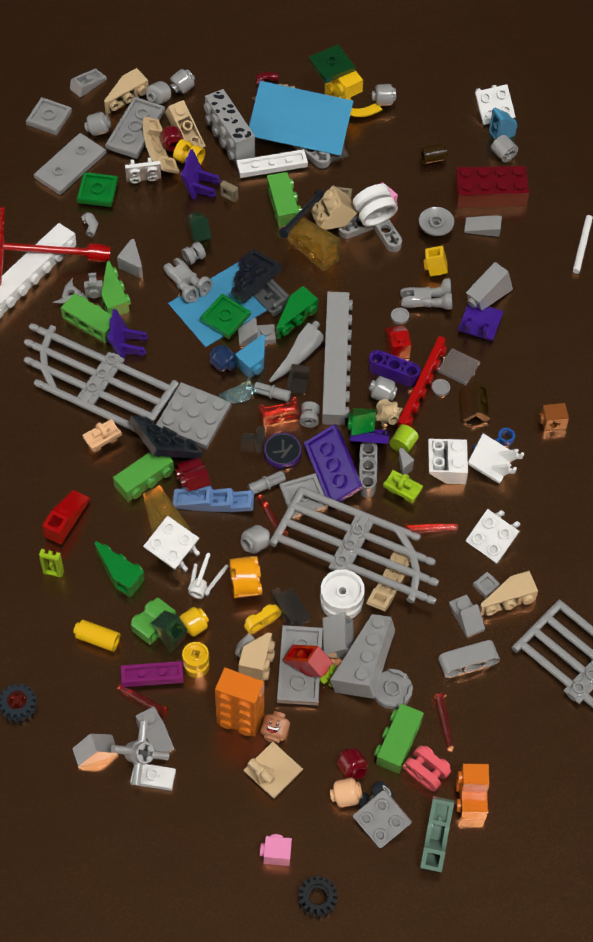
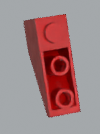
M75 490L69 493L50 512L42 524L44 537L61 545L90 501V497Z

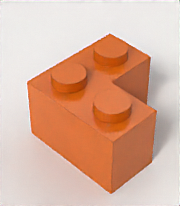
M463 764L462 770L458 771L456 792H460V799L456 800V811L460 812V819L486 820L488 814L489 764Z

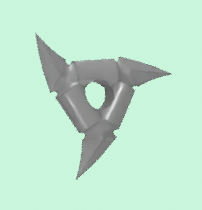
M72 278L66 284L62 298L53 303H65L72 296L69 295L70 293H75L85 298L86 296L73 286Z

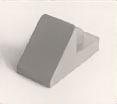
M253 318L238 329L239 346H247L262 334L265 336V344L276 343L274 324L257 325L256 318Z
M467 595L449 602L448 606L467 638L485 631L479 606L477 604L473 605Z

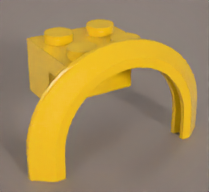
M354 71L325 83V95L351 100L352 96L363 92V79ZM376 103L365 108H352L350 116L366 117L382 111V108Z

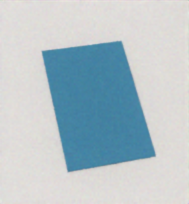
M260 81L249 128L255 135V138L341 156L353 100Z
M239 262L210 278L213 282L211 290L204 297L199 295L196 302L188 303L181 295L168 303L205 347L224 337L200 321L201 315L221 294L226 295L251 311V316L242 325L267 311L253 296L242 303L231 294V289L235 287L234 278L236 271L240 269Z

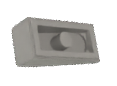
M93 69L72 78L70 90L79 97H82L107 80V77L97 69Z
M502 216L466 217L464 233L499 237Z

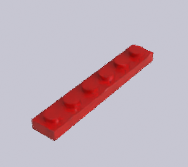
M438 337L398 420L397 429L402 424L411 427L413 413L417 414L420 407L419 401L424 399L427 392L426 386L432 383L433 371L438 370L441 362L439 359L441 356L444 357L446 353V338Z

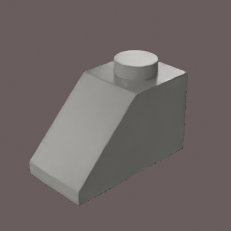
M155 707L136 715L138 728H140V720L149 721L146 741L153 746L154 750L164 752L174 750L166 727Z

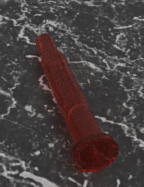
M259 495L257 498L262 505L261 507L276 530L280 522L263 495ZM284 530L282 535L287 537L289 533Z
M405 524V528L416 533L444 532L447 530H458V524L409 526Z
M121 684L119 685L118 690L129 698L149 709L155 707L161 718H164L168 713L169 707H163L136 691L122 687Z
M438 693L434 695V699L437 700L447 748L451 749L453 748V742L444 699L446 694Z

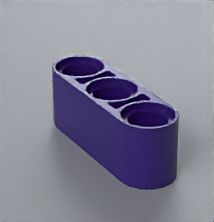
M380 350L372 351L369 355L368 368L371 373L405 386L414 387L420 376V367L417 364Z

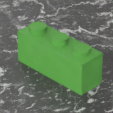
M287 172L267 175V189L278 227L286 226L301 210L300 205L297 206L296 203L298 202L297 193L292 190L294 189L292 178L289 179Z
M74 293L61 307L62 318L106 344L108 342L107 335L111 327L110 317H112V313L104 311L99 305H94L85 297Z
M149 452L113 477L114 487L127 502L137 499L145 490L153 488L161 479L167 478L174 471L173 460L168 456L157 457Z
M400 704L398 710L394 709L390 721L393 722L390 727H386L382 736L385 740L382 745L379 744L374 754L377 757L376 765L395 773H400L422 723L423 712L404 704Z

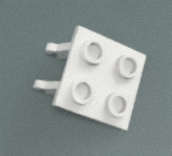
M492 85L491 88L485 90L476 89L475 95L483 125L490 124L492 109L495 107L515 118L508 85L498 87Z
M148 158L147 163L135 164L134 160H131L130 165H125L126 182L139 183L144 180L156 181L161 178L160 161L152 162L151 158Z
M482 434L468 460V465L500 483L505 475L516 472V467L510 468V462L522 459L524 453L518 454V449L509 450L487 435Z
M487 509L466 539V542L498 563L520 532L516 529L520 526V523L516 521L510 525L501 519V516L505 514L504 511L500 510L498 513H493Z
M169 516L164 519L143 546L173 569L177 567L182 568L184 572L188 570V567L185 566L182 560L189 551L193 552L196 557L200 554L195 547L199 538Z

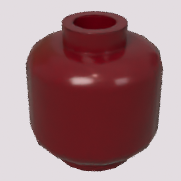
M168 126L160 133L164 149L170 152H174L177 143L184 139L181 130L176 126Z
M352 748L345 749L340 753L337 766L346 778L358 780L366 774L368 762L358 749Z

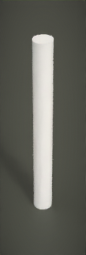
M587 215L585 218L573 267V273L575 274L580 273L593 219L591 215Z

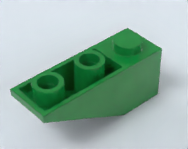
M304 286L290 295L276 327L277 339L288 335L291 329L301 325L308 316L314 315L318 310V298Z
M353 408V413H349L348 430H352L351 435L374 431L376 409Z
M96 541V553L114 587L127 596L132 597L145 581L144 570L138 564L130 563L124 555L113 552L108 545L100 544Z

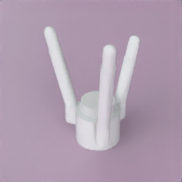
M210 553L206 554L198 578H196L198 565L195 563L193 566L188 593L198 599H203L204 595H209L211 589L229 567L226 564L207 587V582L202 578Z

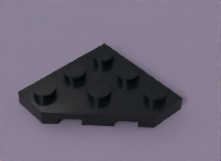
M252 249L239 260L238 265L240 269L236 271L234 278L235 287L231 289V294L235 299L244 303L259 289H262L267 282L276 277L283 270L282 265Z
M131 415L129 423L154 456L181 457L186 459L201 458L203 452L194 441L190 439L185 441L183 438L176 436L177 432L165 426L161 428L156 424H152L154 420L148 417Z

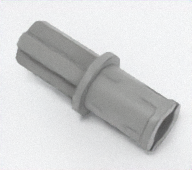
M256 382L253 388L254 393L268 396L269 399L275 398L288 402L291 395L290 390Z
M282 471L268 477L262 476V479L247 484L248 490H252L255 495L266 489L270 490L272 486L284 482L286 478Z

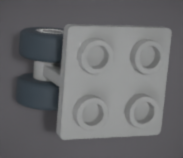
M377 781L372 786L373 794L371 796L366 792L362 794V798L358 803L361 809L353 815V818L376 845L382 848L409 826L412 821L394 801L395 797L391 789L384 782Z

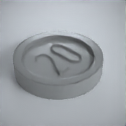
M395 308L391 313V319L396 324H405L409 320V312L404 308Z
M437 379L432 383L431 390L436 396H446L450 391V384L444 379Z

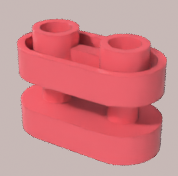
M418 746L413 752L416 759L409 757L403 763V768L427 789L436 791L441 785L438 777L446 779L451 773L450 764L445 759H439L434 755V752L428 746Z

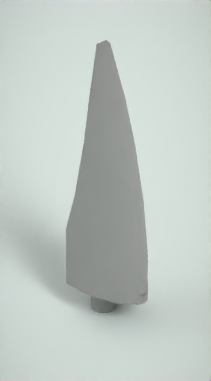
M314 321L312 324L308 323L300 332L286 359L270 378V383L298 366L325 340L323 334L318 330L320 326L318 321Z

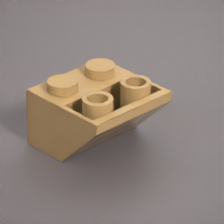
M334 185L324 193L321 200L311 210L315 222L321 231L346 226L357 214L349 196Z
M266 633L243 647L239 661V673L262 681L269 679L270 662H273L275 655V642L272 641V633Z

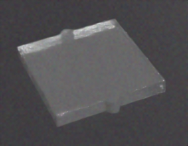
M452 348L447 357L443 358V363L439 367L438 372L467 385L471 377L475 376V371L480 365V361Z

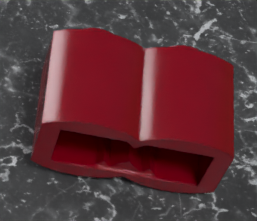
M199 457L177 464L178 468L175 469L177 479L180 480L182 488H186L189 492L210 486L208 472Z

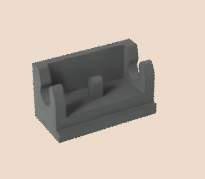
M273 279L252 295L273 317L284 311L289 299V295Z

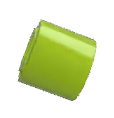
M402 424L392 436L389 444L398 453L400 448L409 453L419 436L413 428Z

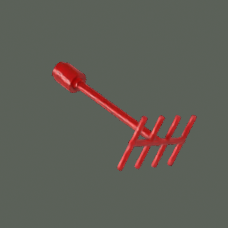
M5 207L0 208V285L2 283L4 250L84 255V257H87V261L93 262L110 260V247L105 244L88 243V247L72 248L4 243Z

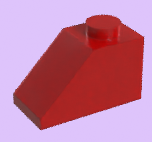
M404 326L385 328L390 354L399 358H410L411 342L408 330Z
M293 644L282 660L309 677L322 678L327 673L332 663L331 659L319 646Z

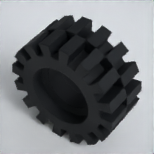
M316 875V878L311 876L308 877V881H303L302 886L299 888L298 903L301 906L302 912L305 911L308 917L313 915L312 918L316 919V916H320L321 919L324 918V915L329 916L331 911H334L337 905L338 892H336L337 888L335 885L333 886L331 880L327 881V877L323 876L322 879L319 878V875ZM314 890H322L326 894L325 902L319 905L312 903L309 898L310 893Z

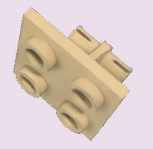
M274 742L256 758H252L244 769V772L273 799L303 771V768Z

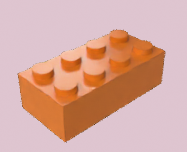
M224 667L215 688L217 723L225 729L233 728L238 730L242 735L256 736L264 717V681Z

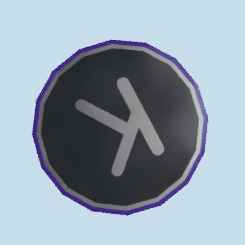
M288 433L274 434L267 439L264 445L265 458L268 463L277 468L294 466L301 457V444L294 435Z

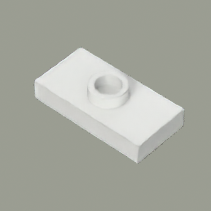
M145 764L142 768L141 783L137 786L172 791L176 769ZM133 767V771H132V776H131V781H130V783H131V785H137V784H132L133 772H134V767Z

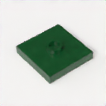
M339 44L309 56V62L325 83L352 73L356 68Z

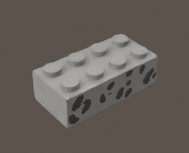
M224 89L206 95L204 104L206 115H204L205 122L211 126L214 136L219 138L220 145L223 149H226L229 159L233 160L237 166V160L254 158L255 135Z

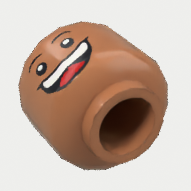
M274 711L273 714H267L261 727V734L264 736V740L276 744L284 741L287 737L290 722L285 718V714Z

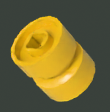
M181 139L174 149L173 158L178 162L185 163L190 149H193L201 165L205 157V149L198 145H193L185 139Z
M192 642L186 645L182 653L184 671L193 678L204 676L208 672L210 665L208 648L200 642Z

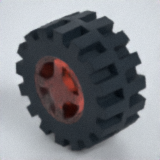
M14 683L13 687L9 685L7 690H2V695H0V711L9 722L12 723L14 721L19 724L21 720L24 723L26 718L28 720L32 718L31 715H34L35 709H37V701L33 690L29 686L25 687L22 683L18 686L17 683Z

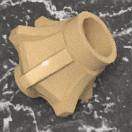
M382 399L377 403L376 409L378 413L376 420L381 421L382 427L398 423L403 408L397 407V402Z

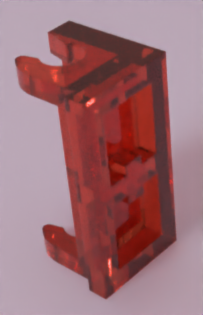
M293 397L290 403L264 408L263 404H259V414L263 427L300 420V408L296 397Z

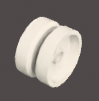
M376 184L364 189L355 196L352 202L355 210L359 213L362 224L367 227L385 222L398 210V206L391 197V192L386 184Z
M346 569L330 572L321 584L320 606L327 616L345 613L351 619L355 618L363 607L364 583L356 573Z

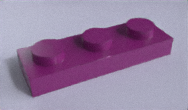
M182 661L121 665L122 687L183 683Z

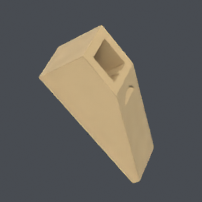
M137 68L124 74L104 100L106 114L131 103L134 97L139 98L146 94V90L149 87L148 80Z
M184 100L168 106L165 113L171 126L178 127L185 140L193 145L205 148V143Z
M530 571L510 576L481 603L479 609L481 616H490L503 609L511 610L517 605H528L534 602L538 590Z

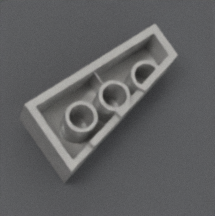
M371 615L330 679L335 693L374 699L395 633L391 617Z

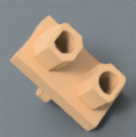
M111 419L103 424L97 423L96 428L83 434V439L92 451L97 452L105 444L115 442L118 437L122 436V432Z

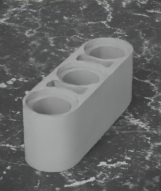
M363 442L360 446L359 478L363 486L359 494L365 498H370L375 494L377 482V445L371 442Z
M487 640L445 652L438 657L444 676L451 678L493 666L500 661L493 641Z

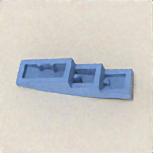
M211 486L189 492L186 488L174 489L172 506L177 509L208 512L253 511L254 492L252 490L233 492L232 488L213 490Z

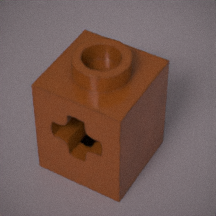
M565 403L543 405L542 411L539 413V422L543 424L544 431L567 428L569 417Z

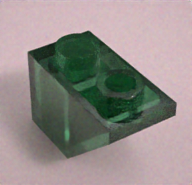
M195 212L185 218L192 241L198 242L212 238L208 217Z
M164 610L151 623L170 653L186 638L188 630L178 615Z

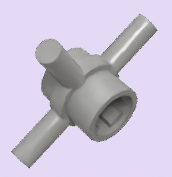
M140 720L138 740L130 742L126 746H111V753L123 754L129 762L134 764L132 784L140 785L143 765L151 762L152 759L168 760L170 756L169 752L154 750L153 746L146 741L149 721Z

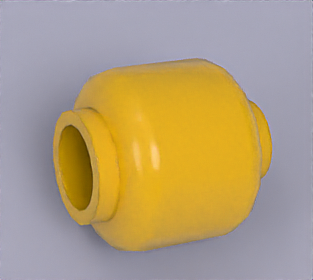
M192 607L179 616L181 623L178 627L184 635L188 633L191 637H195L207 629L209 619L201 608Z

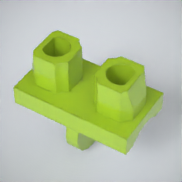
M392 470L388 479L383 483V487L388 489L390 493L403 497L409 503H413L423 489L421 484L409 479L408 474L402 475Z

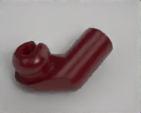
M264 72L257 74L255 83L259 85L260 81L265 80L278 82L279 73Z

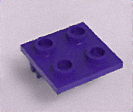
M190 149L188 157L185 159L184 170L181 172V178L186 185L187 192H189L192 199H196L197 194L215 197V189L201 185L199 181L219 184V176L203 171L194 150Z
M468 303L458 331L493 341L503 311L492 307H487L481 311L477 307L473 308Z
M113 309L112 317H110V332H108L107 338L108 342L113 346L115 353L124 359L126 354L145 355L146 350H144V347L125 343L126 339L147 340L148 335H146V332L128 329L117 309Z

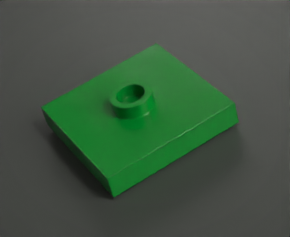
M84 172L77 196V203L112 207L118 184V176Z
M221 294L201 315L200 321L230 339L251 316V311L226 295Z

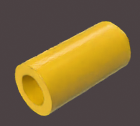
M83 619L76 623L73 630L76 639L112 652L116 650L121 637V633Z

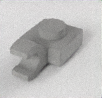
M88 273L89 281H84L86 298L102 297V280L97 281L96 273Z

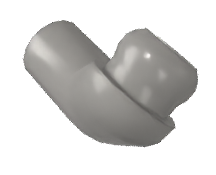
M87 212L82 215V221L89 225L86 235L94 237L98 222L92 213Z
M248 633L238 642L235 649L236 657L239 656L241 658L243 647L255 640L251 634Z

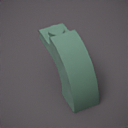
M433 796L420 868L442 872L454 800Z

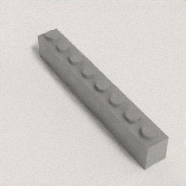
M327 292L322 424L345 425V418H349V407H345L346 402H349L350 391H346V387H350V375H347V371H350L351 360H347V356H351V345H348V341H351L352 330H348V326H352V315H349V311H352L353 300H349V292Z

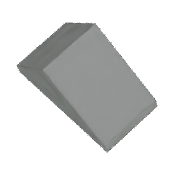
M131 239L117 256L118 268L138 278H143L142 264L134 239Z
M90 733L72 749L78 767L81 768L119 755L111 753V746L116 745L113 736Z

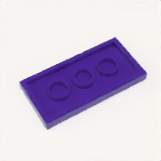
M336 424L304 442L326 497L342 502L363 489L344 439Z

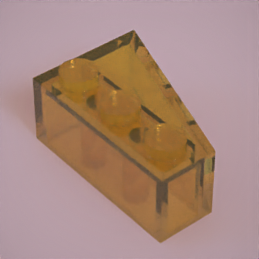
M302 218L290 231L288 240L323 272L339 261V237L305 218Z
M160 485L143 494L144 506L152 535L167 516L190 531L189 526Z

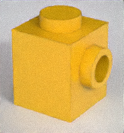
M443 246L425 249L426 259H424L425 270H429L430 276L448 273L447 259Z

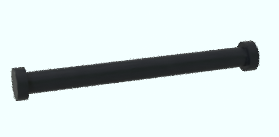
M317 190L314 197L288 224L279 229L278 233L282 238L288 237L296 224L324 196V191Z

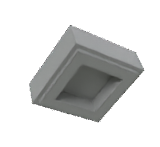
M488 572L473 583V587L485 599L501 586Z

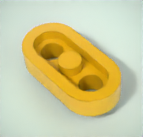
M269 604L260 613L250 615L245 620L244 628L249 634H253L278 619L282 611L276 604Z

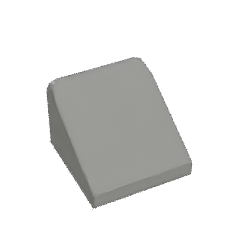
M400 448L398 461L401 474L404 475L413 470L414 459L403 448Z

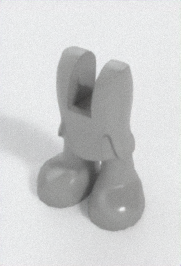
M175 258L173 261L175 267L170 263L163 266L165 273L182 290V297L188 303L196 302L199 295L201 297L206 296L213 286V282L209 277L204 276L199 279L197 274L192 272L186 263L179 258Z
M450 278L443 279L441 286L437 288H430L429 286L425 288L408 287L400 290L402 307H438L452 310Z

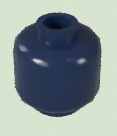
M217 345L209 354L210 364L221 373L227 370L232 371L237 364L235 362V353L225 345L220 347Z

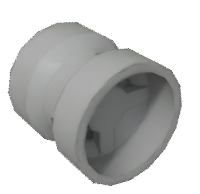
M199 242L193 243L190 248L186 247L181 250L183 258L188 265H192L196 260H202L206 257L205 250Z
M304 402L301 405L302 415L299 422L302 426L310 428L318 425L319 418L317 415L319 414L320 406L317 403Z

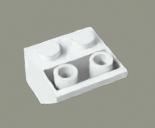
M428 439L429 474L446 484H466L468 475L467 440Z

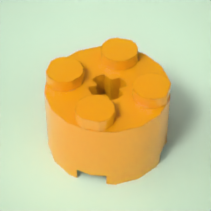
M257 556L229 559L234 598L262 595V586L259 578L261 573Z

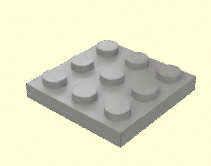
M181 382L156 425L161 428L165 426L177 432L176 436L183 438L185 441L190 439L199 447L207 449L230 410L231 402Z

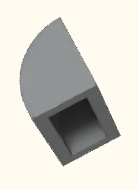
M345 613L324 617V653L331 658L344 659L354 643L353 620Z

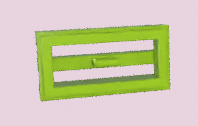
M41 549L39 557L43 573L61 578L64 573L61 554L56 552V555H53V551H48V554H46L45 549Z

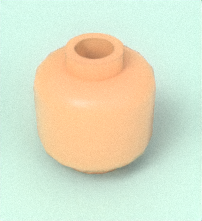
M353 778L335 781L333 789H330L332 802H336L341 808L357 805L362 798V789L359 781L356 782Z

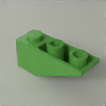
M107 261L101 294L103 307L108 313H112L113 309H117L120 315L128 313L129 305L131 304L129 295L124 293L123 282L117 278L118 272L116 267H112L110 261Z

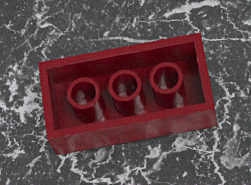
M526 166L456 167L455 191L457 208L527 207L529 188Z

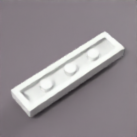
M304 149L237 160L240 178L308 167Z

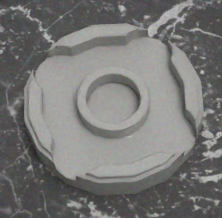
M388 669L382 672L374 696L376 702L388 709H397L400 704L406 705L411 699L413 690L407 674L396 669Z

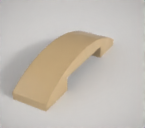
M144 117L143 135L152 161H160L161 170L178 174L179 169L175 159L168 157L160 139L162 127L159 120Z
M394 551L390 557V560L407 567L410 566V557ZM387 567L382 576L402 583L405 574ZM378 583L366 604L386 611L398 590Z

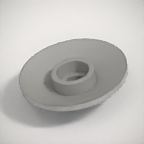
M431 207L421 213L419 225L429 235L442 236L452 230L454 217L444 208Z

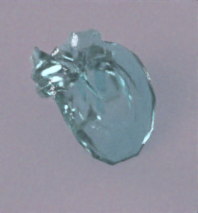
M247 379L246 382L218 395L234 404L243 403L249 400L251 395L255 393L256 387H253L250 379Z

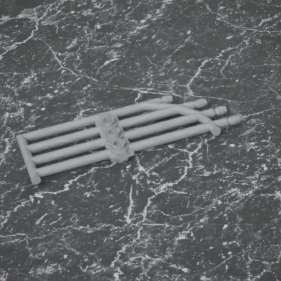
M32 323L29 326L32 331L45 336L42 345L30 339H25L24 341L26 346L40 352V362L33 360L31 357H25L24 362L41 370L47 382L44 383L36 379L34 385L108 420L112 419L114 423L134 431V428L128 420L95 406L94 404L100 397L139 416L148 417L155 421L179 385L175 380H172L169 385L123 364L125 359L116 353L108 352L105 356L55 333L56 327L50 325L48 330ZM51 339L100 361V365L97 369H94L48 348ZM47 355L92 376L85 383L48 366ZM120 370L165 392L161 398H158L114 378V375ZM52 376L82 389L76 397L57 388ZM108 384H111L156 406L152 412H149L104 390Z
M299 487L269 542L271 546L276 547L277 543L280 542L329 562V569L331 570L346 569L407 594V601L409 603H414L415 598L426 601L429 604L436 603L437 599L435 597L428 596L426 593L418 590L419 581L428 582L432 586H437L439 580L429 577V575L420 572L418 561L432 566L436 562L432 557H427L415 551L410 543L409 537L412 540L419 541L421 538L420 534L304 487ZM303 496L353 515L355 518L350 525L302 506L299 503ZM297 511L344 530L347 533L343 540H340L293 521L291 518L294 512ZM373 524L395 532L403 546L369 533ZM286 527H290L339 548L333 556L282 534ZM365 539L410 557L411 568L362 549L361 547ZM359 555L412 577L411 587L357 566L353 562L356 556Z
M559 599L511 649L515 653L520 649L525 651L567 686L564 692L570 699L578 704L584 700L593 708V697L589 695L593 690V649L553 618V616L561 610L592 636L593 626ZM548 623L589 656L592 661L584 667L540 629ZM535 636L580 674L572 681L527 642Z

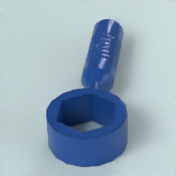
M502 428L498 433V438L493 440L503 446H509L514 442L515 433L510 428ZM507 433L508 435L512 436V438L509 440H505L501 437V435ZM475 444V445L472 446V450H473V451H474V449H475V447H476L477 444Z

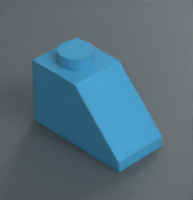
M496 107L493 108L489 128L493 138L496 140L501 135H507L509 138L515 136L516 120L509 113Z
M263 334L235 354L236 366L249 378L258 375L264 368L265 336Z

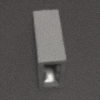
M494 262L466 292L469 305L473 308L477 307L482 311L513 289L509 271Z

